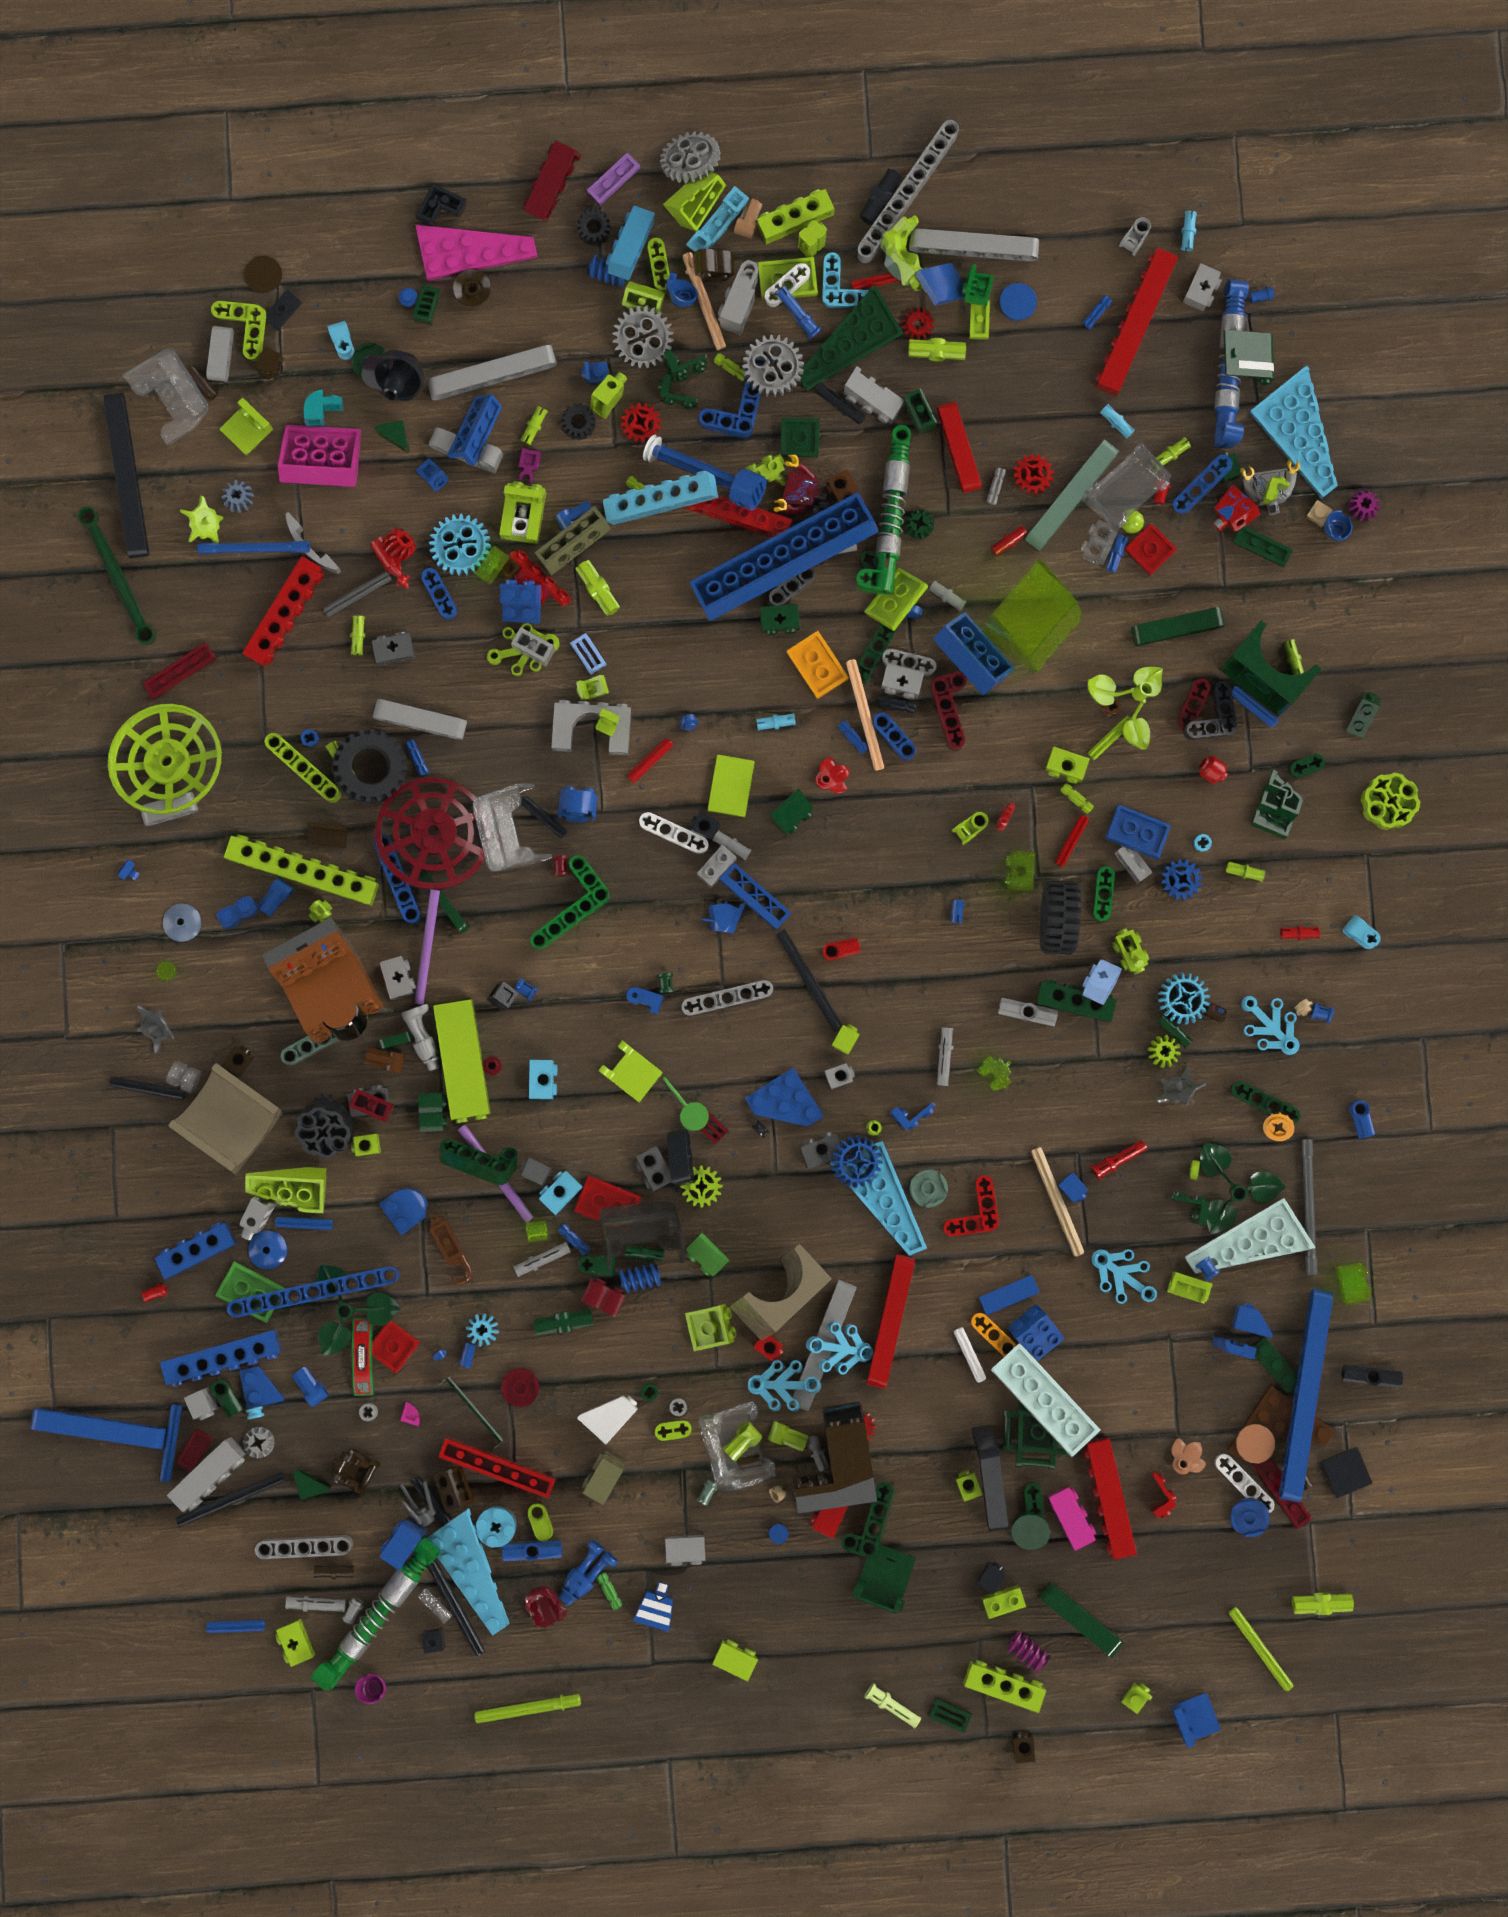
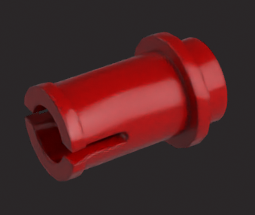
M1159 479V482L1156 483L1157 490L1153 502L1164 505L1168 489H1171L1170 481Z
M157 1283V1286L143 1290L141 1294L143 1300L147 1303L158 1297L164 1298L168 1294V1289L165 1283Z

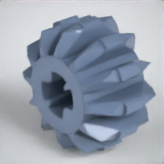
M234 480L233 486L231 483H227L229 489L223 488L222 491L225 495L221 496V499L225 501L224 506L226 508L230 507L231 512L237 509L238 513H241L243 507L245 510H248L247 504H253V501L250 499L254 497V493L250 492L252 488L246 486L244 481L239 484L237 480ZM239 494L241 498L237 499L235 495Z

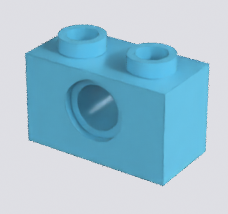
M530 1060L529 1099H553V1095H557V1084H554V1076H557L558 1066L554 1064L553 1060ZM542 1074H546L549 1078L546 1085H540L538 1082V1078Z
M560 1171L553 1178L555 1182L550 1187L548 1185L545 1186L539 1193L541 1195L539 1200L555 1215L583 1188L567 1171L564 1173ZM557 1186H562L565 1189V1194L562 1197H557L554 1193Z

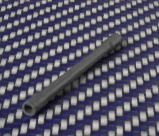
M1301 1139L1305 1232L1316 1247L1312 1159L1313 1139ZM1316 1248L1306 1250V1275H1318Z

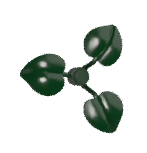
M1206 1143L1203 1145L1199 1156L1201 1169L1210 1177H1214L1220 1172L1231 1185L1229 1188L1231 1199H1228L1225 1203L1220 1199L1210 1201L1207 1226L1211 1234L1224 1231L1234 1223L1237 1217V1210L1234 1206L1228 1204L1235 1202V1200H1245L1250 1189L1254 1200L1260 1203H1267L1272 1201L1286 1188L1279 1177L1268 1171H1257L1250 1177L1251 1185L1247 1186L1246 1189L1240 1184H1234L1223 1171L1231 1164L1230 1152L1223 1146Z
M322 1264L317 1273V1282L346 1276L347 1273L339 1267ZM330 1282L328 1285L329 1291L335 1293L337 1291V1284ZM374 1293L368 1296L366 1300L367 1307L353 1308L351 1304L343 1303L342 1295H338L339 1306L336 1309V1314L340 1318V1323L328 1321L320 1327L318 1332V1341L322 1355L336 1354L349 1344L351 1331L342 1326L344 1319L352 1317L354 1312L367 1311L369 1322L381 1326L389 1323L400 1311L399 1304L389 1295Z

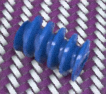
M595 254L589 264L587 275L590 273L593 279L597 276L599 281H602L605 277V283L608 284L612 280L613 286H616L619 282V288L622 289L627 280L609 274V265L604 263V256L597 260V254Z
M650 1263L649 1269L642 1265L641 1271L638 1270L637 1266H634L633 1273L629 1268H627L626 1274L621 1269L619 1270L622 1289L625 1288L627 1293H630L631 1287H633L634 1291H638L639 1285L643 1290H645L646 1284L650 1288H653L654 1282L658 1287L661 1285L658 1264L654 1268L653 1264Z

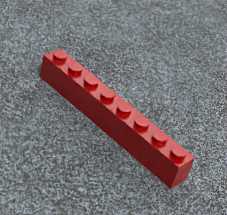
M1157 248L1155 253L1151 252L1147 261L1150 266L1148 270H1143L1139 279L1143 282L1140 287L1136 286L1132 295L1135 300L1133 304L1129 303L1125 314H1128L1126 321H1121L1118 327V331H1121L1119 337H1114L1110 346L1113 348L1111 355L1107 353L1104 359L1105 369L1104 371H1099L1095 380L1098 382L1097 389L1117 397L1178 256L1160 248Z

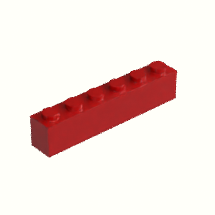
M450 1437L445 1438L439 1454V1458L547 1499L550 1497L556 1481V1477Z
M1108 1437L1089 1441L1085 1445L1086 1448H1083L1085 1459H1089L1090 1467H1087L1089 1477L1094 1479L1095 1486H1092L1094 1497H1098L1099 1501L1097 1512L1099 1517L1103 1518L1104 1524L1101 1525L1103 1536H1107L1108 1544H1106L1108 1556L1111 1555L1116 1560L1137 1555L1111 1441Z

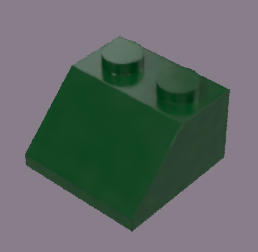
M798 788L770 814V820L785 836L788 833L792 835L799 828L797 825L802 820L806 822L813 815L811 812L814 808Z

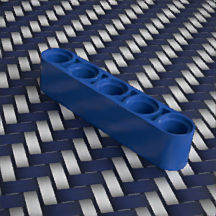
M381 834L382 840H388V845L393 843L387 835ZM374 840L375 849L402 917L406 922L416 924L421 919V912L410 885L403 881L399 884L393 883L395 875L384 865L378 853L376 840ZM397 851L387 854L388 857L395 858V867L405 874ZM403 892L409 893V899L406 902L400 900V895ZM415 910L416 917L411 920L408 919V911Z

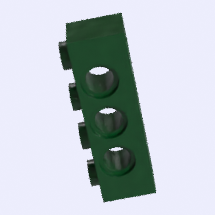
M1050 979L1040 982L1035 1005L1108 1023L1112 1022L1117 999L1112 998L1113 995L1110 994L1104 1005L1100 1004L1099 1009L1094 1010L1090 1006L1091 999L1083 996L1085 988L1081 991L1075 989L1076 986L1064 983V986L1056 985L1057 981ZM1056 990L1062 993L1060 1001L1053 998V992ZM1073 995H1078L1081 998L1080 1005L1072 1003Z

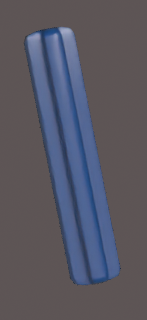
M1235 686L1232 689V696L1271 728L1275 727L1279 721L1276 716L1240 687Z
M276 1217L275 1226L332 1230L333 1220Z
M265 1621L208 1622L206 1630L207 1633L264 1631Z

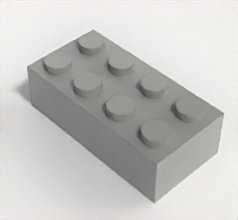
M232 1437L224 1440L167 1496L182 1512L186 1510L192 1511L202 1502L200 1499L202 1496L204 1498L207 1495L209 1496L217 1488L215 1486L216 1483L220 1484L231 1475L229 1471L238 1468L245 1461L243 1457L247 1453Z

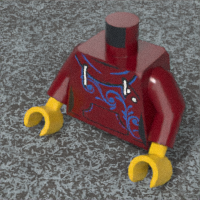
M788 455L791 457L792 463L785 461V465L793 466V468L790 469L783 498L775 500V503L777 502L780 507L774 508V511H783L795 516L811 510L814 501L825 502L828 492L817 490L819 480H817L816 475L800 462L796 455Z

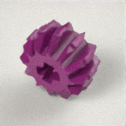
M1360 489L1357 494L1353 493L1351 495L1352 499L1348 501L1351 507L1348 511H1354L1352 518L1358 515L1359 521H1362L1364 518L1366 521H1370L1371 517L1377 516L1376 511H1379L1381 507L1377 505L1380 499L1374 498L1376 496L1375 492L1370 495L1369 489L1365 493ZM1362 502H1364V504L1366 503V504H1367V508H1365V506L1362 507V506H1361V503H1362Z

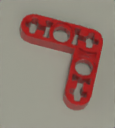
M979 1176L975 1181L980 1215L947 1220L943 1225V1231L946 1235L974 1234L993 1231L998 1227L999 1218L994 1185L989 1176ZM983 1178H985V1181H989L986 1189L987 1192L991 1190V1195L985 1194L980 1196V1192H984L983 1187L979 1186ZM986 1197L992 1200V1206L988 1209L982 1206V1200ZM994 1210V1214H990L992 1220H995V1223L989 1228V1225H985L988 1216L987 1214L983 1216V1211L989 1212ZM970 1219L976 1222V1228L972 1231H969L965 1226L966 1222ZM963 1220L962 1228L964 1232L960 1233L961 1228L955 1229L954 1233L947 1230L950 1222H953V1225H960L959 1221Z

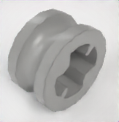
M676 1398L670 1403V1412L675 1416H682L687 1410V1404L683 1399ZM675 1402H678V1404L682 1403L684 1405V1407L681 1408L683 1409L682 1412H679L678 1410H673V1407H675Z
M372 1403L362 1405L359 1410V1415L364 1421H371L378 1414L377 1407ZM365 1407H367L368 1409L371 1407L373 1409V1411L371 1412V1414L373 1415L372 1417H369V1415L366 1417L364 1415V1413L366 1412Z

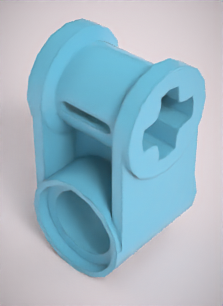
M346 321L327 326L339 357L343 360L351 359L355 351Z
M1353 915L1342 929L1345 935L1365 949L1374 948L1381 939L1377 931L1356 915ZM1369 936L1373 937L1371 943L1367 942Z

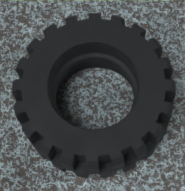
M1049 880L1045 883L1042 893L1039 926L1040 949L1046 954L1071 955L1075 953L1078 946L1081 920V888L1076 882Z

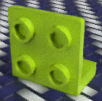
M242 398L237 402L240 409L220 428V431L245 455H248L273 428L267 420Z

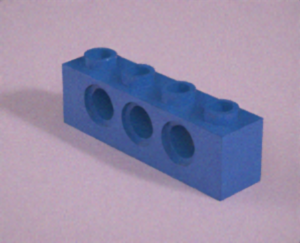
M220 1221L210 1226L212 1230L206 1233L202 1230L193 1235L194 1239L188 1242L184 1239L176 1243V1248L172 1250L166 1248L158 1252L159 1256L154 1259L164 1279H169L238 1244L229 1224H222ZM211 1235L217 1238L215 1246L209 1244L208 1240ZM193 1244H197L200 1247L197 1255L191 1251ZM177 1252L182 1255V1261L179 1264L174 1261V1255Z

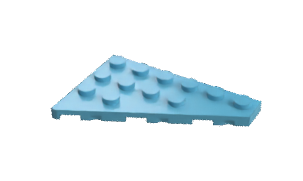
M1306 365L1249 413L1288 460H1291L1293 466H1296V461L1298 460L1300 463L1298 472L1322 499L1338 485L1333 473V464L1330 461L1329 448L1323 432L1324 427L1323 423H1321L1309 367Z

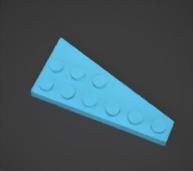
M881 1141L873 1145L878 1146L879 1149L876 1152L882 1155L877 1158V1160L882 1161V1164H877V1167L881 1169L880 1172L875 1171L877 1178L870 1177L872 1183L869 1184L865 1181V1187H861L859 1184L857 1188H854L851 1184L850 1188L910 1256L927 1249L884 1143ZM865 1148L860 1150L862 1151L863 1158L870 1159ZM856 1158V1160L854 1159L853 1162H852V1161H849V1162H851V1163L857 1165L859 1162H864V1161H861V1160H859V1159ZM843 1164L846 1174L852 1177L850 1166ZM868 1166L862 1168L859 1176L868 1169Z
M468 1508L428 1536L427 1539L441 1550L437 1558L493 1636L509 1624V1620L503 1603L498 1598L497 1586L492 1581L491 1569L483 1546L478 1541L476 1526L472 1524L471 1512Z

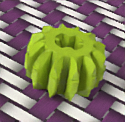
M1165 1035L1163 1040L1160 1036L1156 1037L1157 1042L1153 1040L1150 1042L1154 1048H1148L1149 1052H1153L1152 1055L1148 1056L1149 1059L1156 1058L1153 1061L1154 1065L1160 1061V1068H1164L1165 1062L1168 1067H1171V1061L1178 1062L1174 1055H1181V1052L1175 1051L1180 1045L1173 1046L1174 1038L1168 1042V1035ZM1162 1046H1164V1049H1168L1166 1057H1164L1165 1054H1160Z

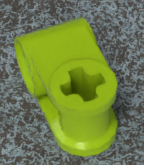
M977 812L952 829V832H955L962 840V845H965L985 829L988 824V817L983 812ZM980 816L984 819L985 823L982 826H977L974 823V819Z

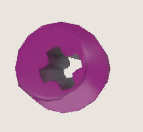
M1019 1630L1009 1642L1008 1653L1015 1650L1014 1658L1021 1655L1020 1663L1027 1660V1668L1033 1665V1673L1038 1670L1040 1671L1048 1663L1051 1655L1046 1656L1045 1650L1039 1651L1040 1646H1033L1034 1641H1027L1028 1636H1021L1022 1631Z

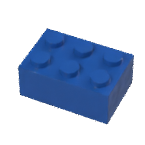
M410 1517L405 1521L402 1519L391 1532L394 1536H390L380 1548L382 1552L380 1558L397 1570H400L428 1530L418 1525Z

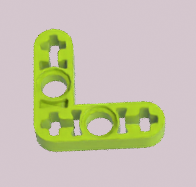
M227 301L214 302L211 312L216 318L246 322L243 354L247 359L257 361L263 350L266 323L265 309L256 304ZM222 307L226 310H229V313H219L217 312V309H220ZM237 307H242L243 314L240 317H236L234 314ZM258 310L261 314L257 317L253 316V312ZM252 321L255 322V323L258 322V323H260V325H257V324H254V323L251 324V323H252ZM253 328H258L259 335L256 338H252L250 335V331ZM249 341L258 342V344H252ZM255 349L256 353H253V355L249 354V350Z

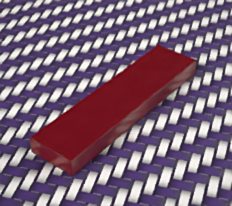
M204 642L143 682L142 685L152 700H155L216 660L217 657L209 645Z
M1271 1457L1264 1462L1251 1464L1295 1529H1299L1313 1519L1302 1502L1279 1498L1282 1473Z

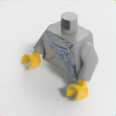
M1291 460L1287 462V466L1290 469L1288 472L1286 468L1254 473V469L1248 466L1249 472L1245 474V469L1241 468L1240 473L1244 476L1243 483L1246 495L1253 502H1256L1259 507L1267 506L1268 515L1279 514L1278 504L1284 503L1290 497L1295 486L1296 471L1300 468L1298 460L1294 467H1291ZM1272 477H1283L1287 482H1290L1286 490L1279 489L1276 500H1273L1269 505L1262 503L1268 481Z

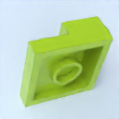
M726 1304L685 1313L694 1351L734 1342L736 1330L730 1325L729 1319H731L732 1314L730 1308H726Z

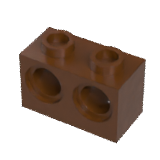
M848 469L827 479V486L825 488L829 496L834 497L836 501L834 504L859 492ZM837 482H842L845 485V487L843 489H837L834 486V484Z

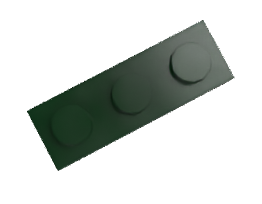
M1245 526L1238 530L1233 540V544L1283 568L1293 550Z
M1263 1336L1252 1346L1257 1348L1255 1357L1283 1390L1289 1394L1295 1389L1297 1374Z

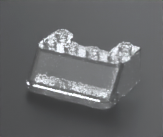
M164 349L123 374V377L137 395L143 396L155 389L172 416L173 420L161 429L160 436L167 446L194 431L209 410V405L177 353L172 349Z

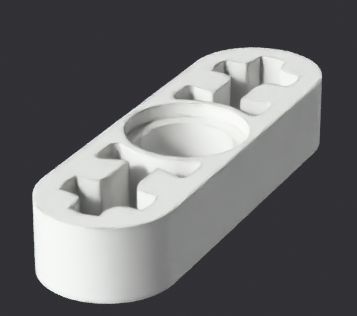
M804 263L797 264L765 292L766 304L770 307H776L782 303L778 296L776 301L774 299L769 300V294L775 295V292L778 290L777 287L780 288L784 281L788 280L793 284V287L788 290L790 294L803 285L810 277L808 265ZM798 270H805V276L800 275L797 277L798 283H796L794 278L798 275Z

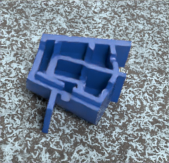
M727 901L724 904L708 906L710 919L702 918V921L710 922L711 931L734 934L745 904L741 903L739 908L727 904Z
M1217 1336L1213 1337V1346L1221 1348L1223 1352L1250 1359L1255 1358L1257 1348L1244 1343L1238 1344L1237 1341Z

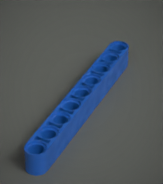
M388 1266L231 1301L227 1306V1311L232 1317H241L389 1285L399 1279L400 1272L396 1267ZM387 1270L394 1272L395 1277L393 1280H388L385 1277ZM368 1274H373L376 1278L373 1285L368 1284L366 1281ZM349 1278H354L357 1282L354 1289L349 1288L347 1285ZM330 1282L337 1284V1291L335 1293L330 1292L328 1289ZM312 1286L318 1289L316 1297L311 1296L309 1293ZM293 1290L299 1293L297 1301H293L290 1297ZM274 1294L280 1298L278 1305H274L271 1301ZM254 1299L260 1300L261 1307L259 1309H255L252 1306ZM235 1303L241 1305L242 1310L240 1313L234 1312L233 1306Z

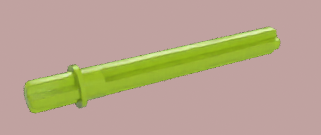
M579 1694L560 1695L558 1698L475 1712L476 1723H484L559 1709L565 1711V1708L580 1706L581 1699Z

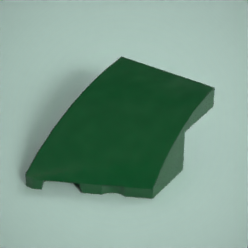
M1273 769L1256 807L1251 826L1286 839L1293 820L1299 815L1303 798L1292 789L1288 782L1285 783L1277 775L1278 772Z

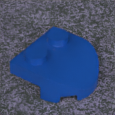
M402 1188L379 1203L400 1235L409 1231L426 1217L427 1200L417 1189Z

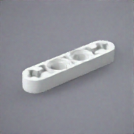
M649 812L640 816V826L644 830L696 854H703L708 850V841L703 836ZM651 817V821L657 823V820H659L657 830H653L654 825L648 824V826H645L643 819ZM668 824L671 827L670 833L662 834L660 832L661 825ZM680 832H685L688 835L686 842L678 841L677 835ZM691 836L695 837L693 841L697 843L702 840L705 848L697 850V846L691 843V847L687 846L691 841Z
M1224 1453L1216 1456L1214 1461L1216 1468L1245 1498L1257 1499L1260 1496L1263 1501H1269V1513L1274 1510V1501L1232 1457ZM1227 1458V1464L1230 1467H1233V1465H1235L1236 1467H1234L1230 1471L1225 1466L1220 1467V1459ZM1236 1471H1240L1243 1475L1240 1482H1235L1232 1478L1233 1473ZM1250 1485L1256 1487L1257 1491L1254 1496H1248L1246 1493V1489Z

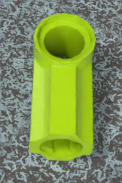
M748 1421L740 1425L736 1432L737 1435L723 1448L724 1452L734 1462L749 1447L756 1446L762 1439V1434Z
M774 1421L767 1440L779 1445L784 1444L803 1452L809 1436L790 1429L789 1426Z

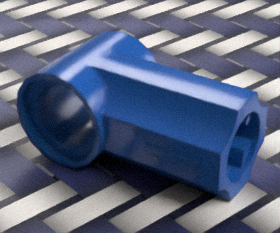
M585 501L570 510L565 509L559 512L554 518L563 531L592 507L588 501Z
M278 877L271 884L269 892L257 907L271 917L281 903L285 902L292 895L295 888L281 877Z
M1353 1100L1348 1105V1112L1352 1116L1358 1139L1375 1135L1369 1114L1370 1107L1363 1100ZM1357 1104L1362 1106V1111L1359 1114L1355 1111Z
M306 1366L292 1375V1378L303 1391L304 1398L312 1407H315L329 1396L325 1387L320 1382H317Z

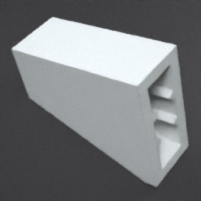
M623 1395L581 1413L577 1419L603 1443L607 1444L637 1411V1402L631 1396L626 1398Z

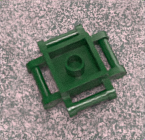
M1019 1400L1018 1412L1003 1411L1004 1435L1001 1451L1016 1452L1015 1467H1048L1049 1470H1055L1056 1454L1069 1456L1062 1447L1057 1448V1441L1030 1412L1025 1411L1024 1405ZM1012 1418H1018L1016 1445H1011ZM1023 1452L1049 1454V1460L1023 1458Z

